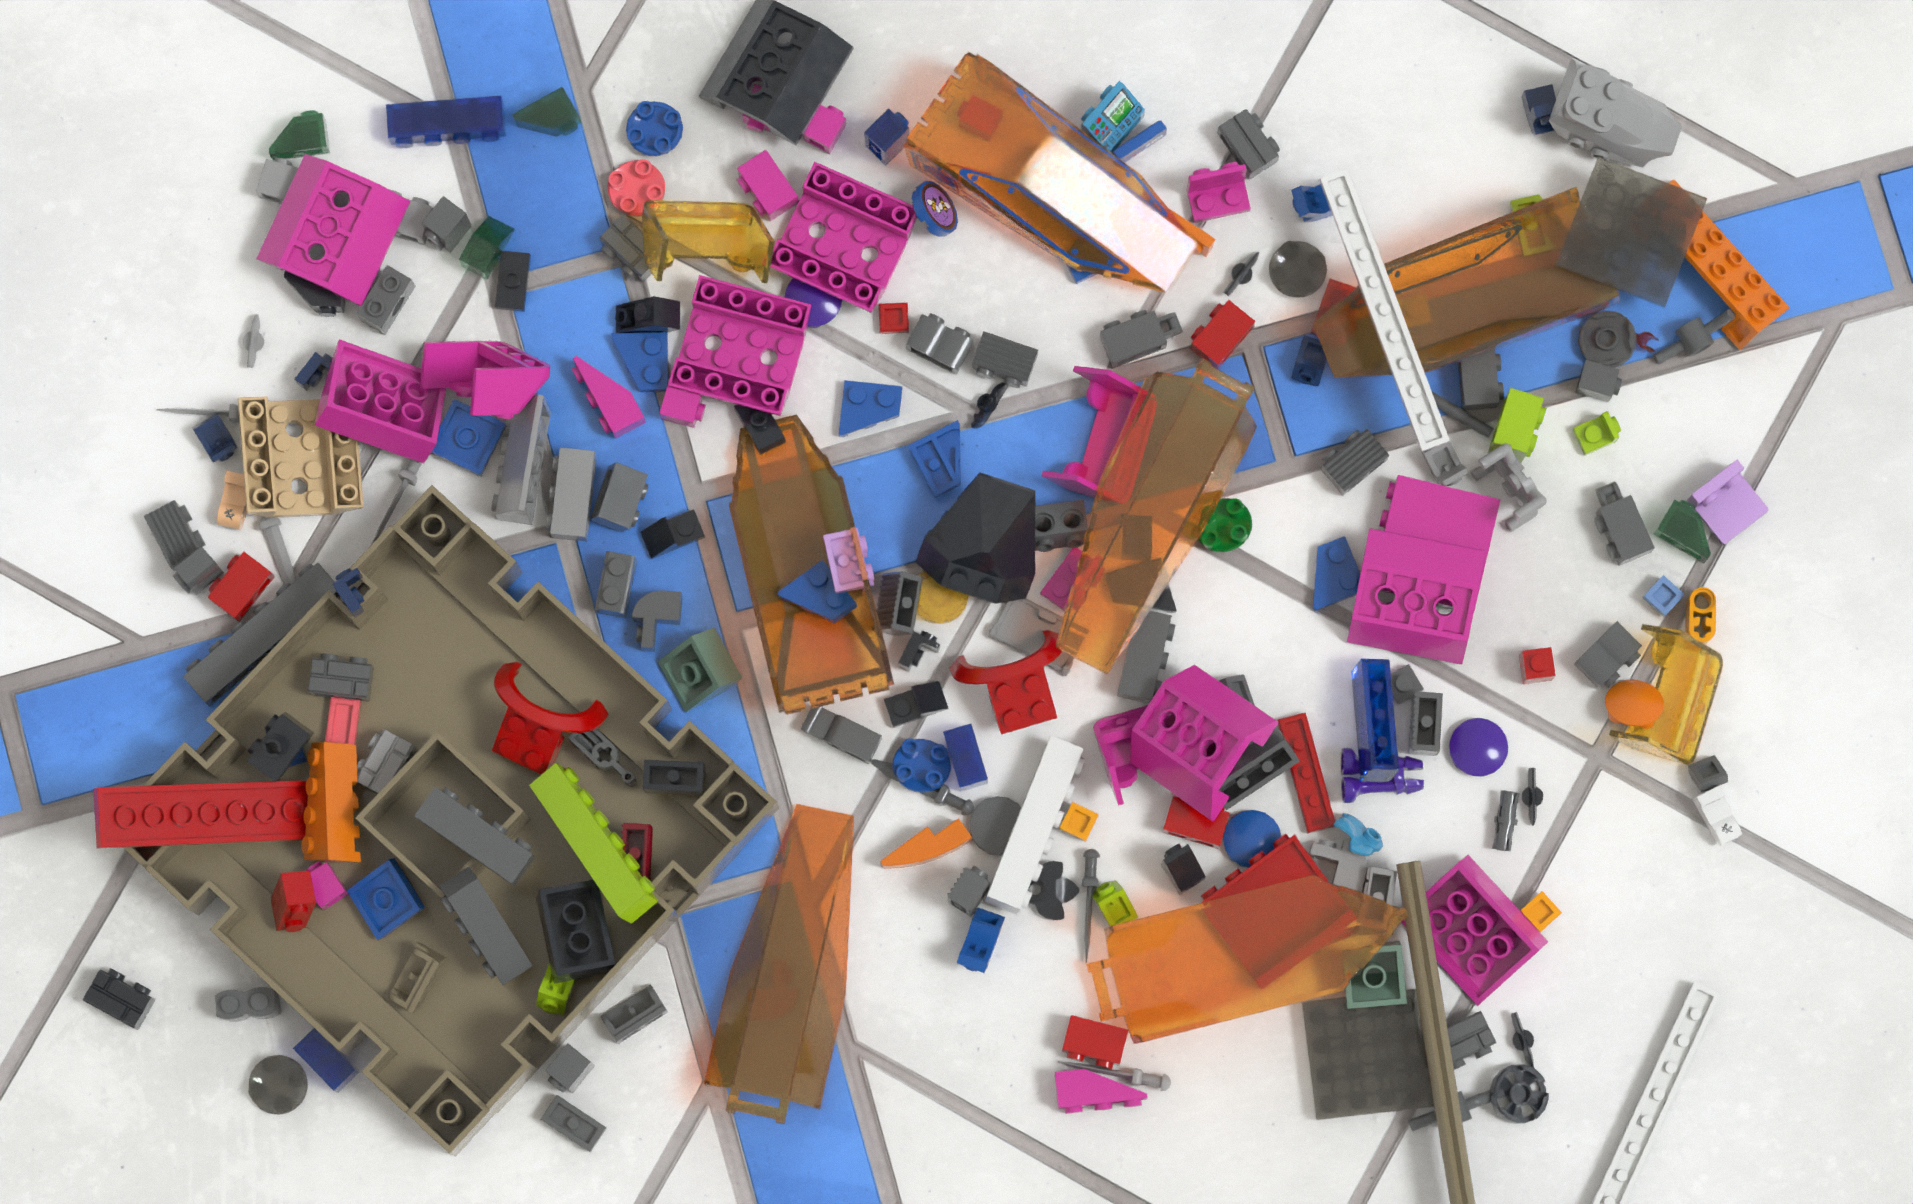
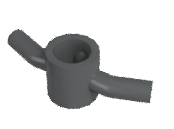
M1726 310L1705 325L1699 317L1681 326L1675 331L1679 340L1653 354L1656 363L1659 365L1686 350L1689 357L1704 351L1714 344L1710 334L1734 320V313L1731 310Z
M1490 1090L1466 1099L1462 1091L1458 1092L1462 1123L1472 1119L1469 1110L1490 1103ZM1435 1110L1408 1120L1411 1130L1415 1131L1436 1123Z

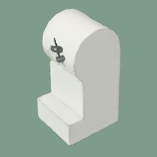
M1721 786L1713 788L1693 799L1695 806L1719 846L1742 836L1741 829L1732 815V810L1724 797L1726 795Z

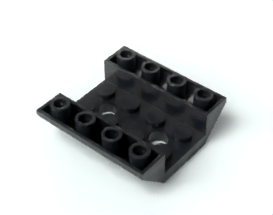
M756 0L699 94V97L723 110L727 105L767 125L772 134L797 146L854 47L824 24L775 0ZM785 32L792 34L790 42L786 44L778 43V38L781 34ZM753 82H763V88L759 92L752 93L749 91V87Z

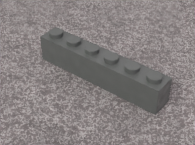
M316 563L314 566L312 564L307 565L298 574L300 578L292 585L290 583L283 585L276 592L277 597L269 604L264 602L258 606L253 612L254 617L248 622L241 621L231 630L232 635L224 642L222 640L217 641L209 648V655L203 660L196 659L186 668L187 673L183 677L208 706H211L248 675L328 590L337 598L340 597L332 585L335 581L319 563Z

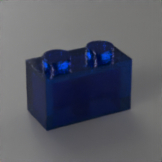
M888 108L864 132L865 146L885 166L910 143L908 120L900 112L897 111L894 114Z
M972 724L943 731V737L960 792L988 784V777Z
M315 1028L293 1048L326 1084L337 1093L359 1073L344 1055Z

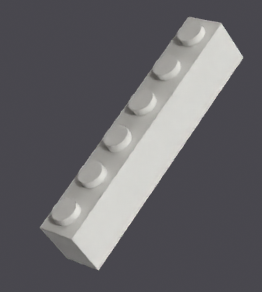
M1052 735L1050 736L984 902L1016 915L1021 907L1027 908L1032 896V892L1028 891L1031 880L1037 882L1043 865L1038 864L1042 853L1045 855L1049 853L1054 840L1049 835L1052 827L1058 828L1064 812L1060 811L1063 800L1069 802L1075 785L1070 784L1073 774L1079 775L1085 759L1081 757L1084 748Z

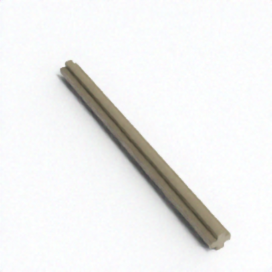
M1421 861L1396 864L1449 1201L1450 1204H1475Z

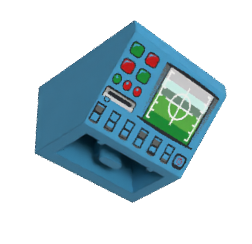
M1120 81L1114 87L1109 85L1101 94L1099 105L1096 108L1091 106L1081 118L1083 121L1080 126L1082 128L1081 131L1095 140L1098 146L1101 145L1102 149L1108 150L1109 154H1113L1114 150L1119 147L1143 119L1145 114L1143 106ZM1090 145V146L1093 147L1097 152H1099L1102 156H1104L1106 159L1109 158L1108 155H1106V154L1103 153L1102 151L1098 150V149L1095 148L1094 146Z

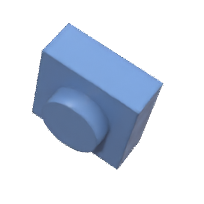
M1663 575L1642 598L1665 617L1685 594Z

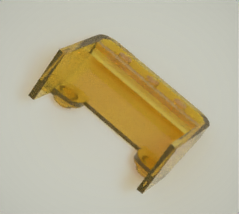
M650 200L644 203L642 212L644 260L656 281H662L663 271L673 265L674 258L726 259L735 271L748 272L749 270H754L762 283H768L775 241L752 206L738 202Z
M1642 624L1641 630L1656 638L1651 648V656L1654 663L1661 667L1655 688L1664 699V709L1661 716L1655 721L1654 726L1649 729L1629 726L1626 733L1610 730L1609 736L1632 749L1677 763L1691 764L1697 756L1723 669L1722 656L1682 630Z

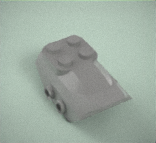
M1572 57L1549 118V122L1556 133L1567 139L1568 145L1579 149L1585 148L1591 151L1590 155L1600 160L1609 159L1642 168L1651 160L1671 156L1682 129V125L1671 115L1664 103L1632 88V83L1617 79L1602 68L1586 65Z

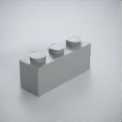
M560 448L559 456L554 455L552 471L557 473L556 484H551L549 501L554 502L553 513L548 512L546 520V530H551L550 534L554 539L588 541L597 460L595 451Z

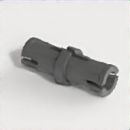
M1501 790L1498 814L1494 817L1496 828L1492 849L1511 852L1514 826H1517L1518 820L1515 818L1520 793Z

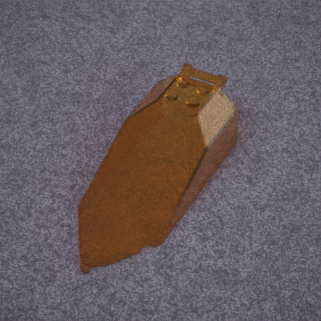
M1311 875L1104 928L1108 959L1086 964L1088 973L1091 972L1101 1009V1013H1098L1100 1021L1123 1016L1132 1042L1137 1044L1342 992L1350 984L1349 981L1354 975L1365 967L1393 935V931L1399 924L1407 919L1408 913L1405 908L1400 909L1378 898L1342 885L1339 887L1323 881L1322 878ZM1111 967L1121 1006L1116 1009L1112 1008L1103 969Z

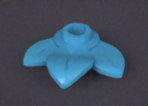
M1343 813L1342 817L1333 824L1351 837L1348 848L1353 853L1369 856L1374 852H1379L1383 847L1381 835L1373 828H1366L1360 820L1350 814Z

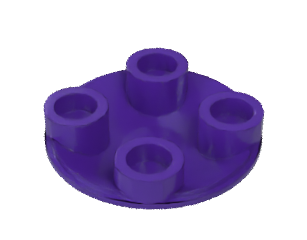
M794 278L789 282L785 291V298L812 305L808 326L811 328H818L829 323L836 317L842 305L841 299Z
M1474 718L1461 723L1455 729L1450 739L1449 750L1453 764L1461 771L1472 776H1487L1495 773L1505 762L1508 754V741L1505 733L1496 723L1488 719Z

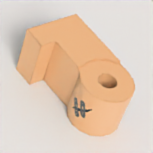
M226 470L225 486L217 514V525L241 530L247 513L244 474Z

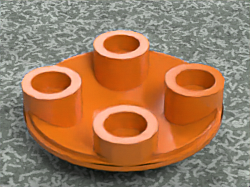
M1624 680L1616 683L1608 690L1605 697V706L1610 721L1649 729L1654 726L1655 721L1661 716L1664 709V699L1661 693L1647 682Z

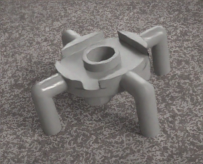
M1502 444L1478 460L1480 466L1470 471L1475 481L1496 470L1505 480L1502 483V487L1510 498L1516 496L1520 508L1513 512V518L1505 522L1510 532H1513L1537 516L1538 509L1543 507L1547 500L1538 491L1532 478H1527L1522 472L1525 468L1515 457L1509 444Z

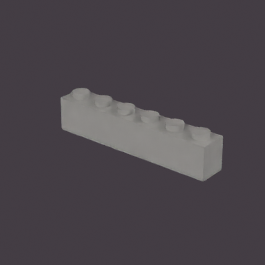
M275 158V161L266 159L256 189L258 196L262 199L282 204L298 168L291 166L292 162L282 158ZM391 190V191L397 193L398 195L402 196L401 193H399V192H397V191H394V190ZM338 193L334 198L335 206L345 207L350 200L348 193ZM413 197L412 200H409L411 202L395 237L425 245L427 237L424 235L426 231L422 222L433 207L429 205V201Z

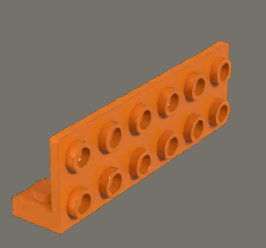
M1672 180L1642 202L1624 221L1643 243L1660 229L1735 313V319L1723 326L1721 330L1739 350L1743 349L1764 328L1789 309L1784 300L1675 180Z

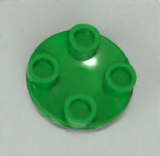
M1221 498L1208 504H1203L1198 509L1195 533L1199 542L1205 548L1214 552H1229L1240 547L1248 539L1252 531V517L1240 499Z

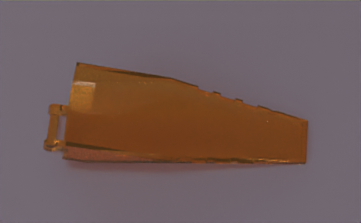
M1204 358L1197 365L1192 378L1158 371L1145 378L1099 480L1091 510L1092 516L1089 528L1083 540L1085 543L1081 557L1078 559L1076 567L1078 570L1074 585L1071 586L1068 606L1065 609L1056 648L1104 674L1110 672L1202 534L1245 455L1257 428L1256 423L1245 407L1247 400L1253 393L1254 386L1248 382L1243 384L1212 367V363ZM1206 376L1237 393L1236 399L1234 400L1204 384V377Z
M796 804L731 967L704 1080L706 1087L715 1086L731 1089L726 1107V1112L735 1114L738 1111L775 1119L776 1123L785 1125L790 1102L809 1106L815 1110L821 1111L846 997L854 834L853 815ZM740 1091L781 1099L779 1108L739 1100Z

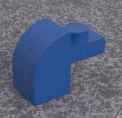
M1321 184L1315 187L1299 186L1291 190L1293 207L1299 214V217L1303 218L1304 222L1318 221L1332 216Z
M977 907L957 964L963 965L970 971L985 973L1005 917Z

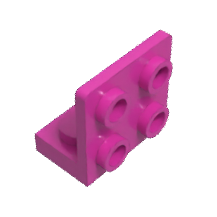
M1237 162L1222 165L1221 169L1215 171L1203 168L1194 171L1193 175L1188 177L1186 191L1194 223L1250 212L1251 207L1245 185L1247 171L1245 164L1238 165Z
M1072 548L1040 594L1067 614L1072 609L1078 611L1087 598V588L1090 585L1095 587L1103 577L1105 570L1103 568L1104 559L1098 556L1094 560L1080 549Z

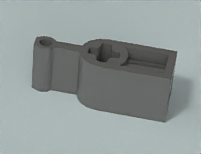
M813 703L801 727V730L867 764H870L882 740V735Z
M598 729L583 733H572L568 737L570 742L597 768L603 771L614 769L622 776L624 783L630 787L637 782L632 772L626 771L619 765L620 756L618 750ZM584 734L587 738H589L595 744V746H593L582 735ZM610 750L612 751L610 753L612 757L610 762L606 760L599 762L601 760L599 755L601 751L606 753Z

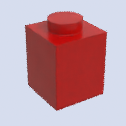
M1551 647L1525 650L1520 653L1519 662L1523 684L1546 682L1554 679L1556 674Z

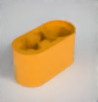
M1706 587L1695 589L1686 600L1685 636L1688 642L1694 646L1706 645L1716 632V596L1712 590ZM1695 596L1705 597L1708 601V607L1706 609L1697 608L1694 604ZM1708 616L1705 617L1701 623L1702 630L1707 631V633L1701 638L1699 637V633L1694 632V630L1699 626L1700 618Z

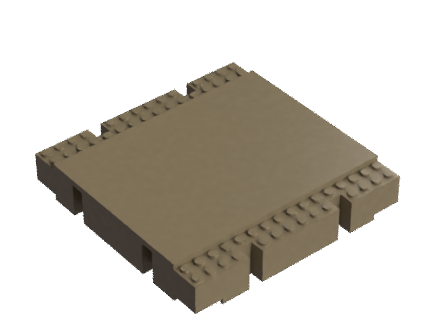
M431 485L392 527L389 526L350 567L351 570L358 568L363 576L350 589L355 586L365 600L360 604L365 612L354 618L342 598L338 599L328 590L210 714L206 721L216 730L200 747L195 750L184 742L144 784V786L274 782L248 763L247 760L251 756L248 753L249 748L257 738L263 740L266 736L265 727L275 714L280 716L282 713L287 712L314 732L304 746L306 757H308L311 743L325 742L331 697L309 694L312 659L320 658L322 653L338 655L339 661L349 662L350 657L368 659L367 664H372L374 671L370 701H361L356 738L357 764L361 759H367L371 752V749L368 748L371 739L376 733L381 734L383 729L411 743L417 750L413 757L378 794L358 783L352 786L353 792L358 797L359 808L353 815L354 825L359 826L360 838L354 839L355 851L360 852L361 862L327 863L332 866L346 890H348L387 860L395 858L425 908L380 940L375 938L349 895L326 910L320 908L316 902L306 928L300 931H276L271 896L280 874L306 871L313 864L320 862L304 860L302 840L125 847L124 849L188 910L198 916L217 896L220 897L230 908L210 930L338 1051L349 1056L366 1036L378 1045L382 1050L361 1072L440 1146L456 1157L740 853L739 851L777 812L779 806L774 798L735 764L726 753L690 720L670 742L655 730V727L672 710L668 700L541 583L537 582L518 603L505 592L523 573L517 561ZM511 662L522 664L518 670L519 674L514 679L517 689L529 701L544 709L558 713L575 714L587 710L595 700L602 702L609 715L597 729L616 747L620 756L619 765L626 771L632 772L637 782L630 787L624 783L622 776L614 769L603 771L597 768L568 739L572 734L570 732H563L562 734L565 738L555 763L564 768L570 767L576 772L580 778V781L577 783L581 789H586L595 800L592 805L596 811L600 810L610 822L607 827L620 838L623 836L621 825L624 823L651 824L653 827L650 881L655 887L653 894L658 899V902L631 924L617 915L600 890L616 965L607 974L576 979L564 1015L547 1013L542 1008L536 1006L538 991L550 963L536 897L540 889L593 880V878L529 786L541 774L492 751L508 708L496 693L494 678L503 664ZM584 734L582 735L593 746H595V744L589 738H587ZM610 750L608 753L601 751L599 754L601 760L599 762L603 760L610 762L612 760L610 756L612 751ZM644 760L704 762L706 766L704 794L702 796L645 793L643 790ZM308 762L289 767L279 781L307 780L309 778L310 765ZM434 787L441 791L444 787L448 788L459 796L457 802L466 808L468 804L473 805L484 813L481 819L491 825L493 820L508 830L505 835L515 842L519 837L533 847L530 853L535 858L515 887L414 816ZM467 867H470L533 965L504 985L501 984L497 976L492 979L482 966L486 959L483 955L477 957L468 944L469 941L473 940L469 933L463 935L454 920L459 918L455 911L449 913L440 900L445 895L439 885ZM421 942L447 958L421 1007L412 1014L389 999V996L416 943Z

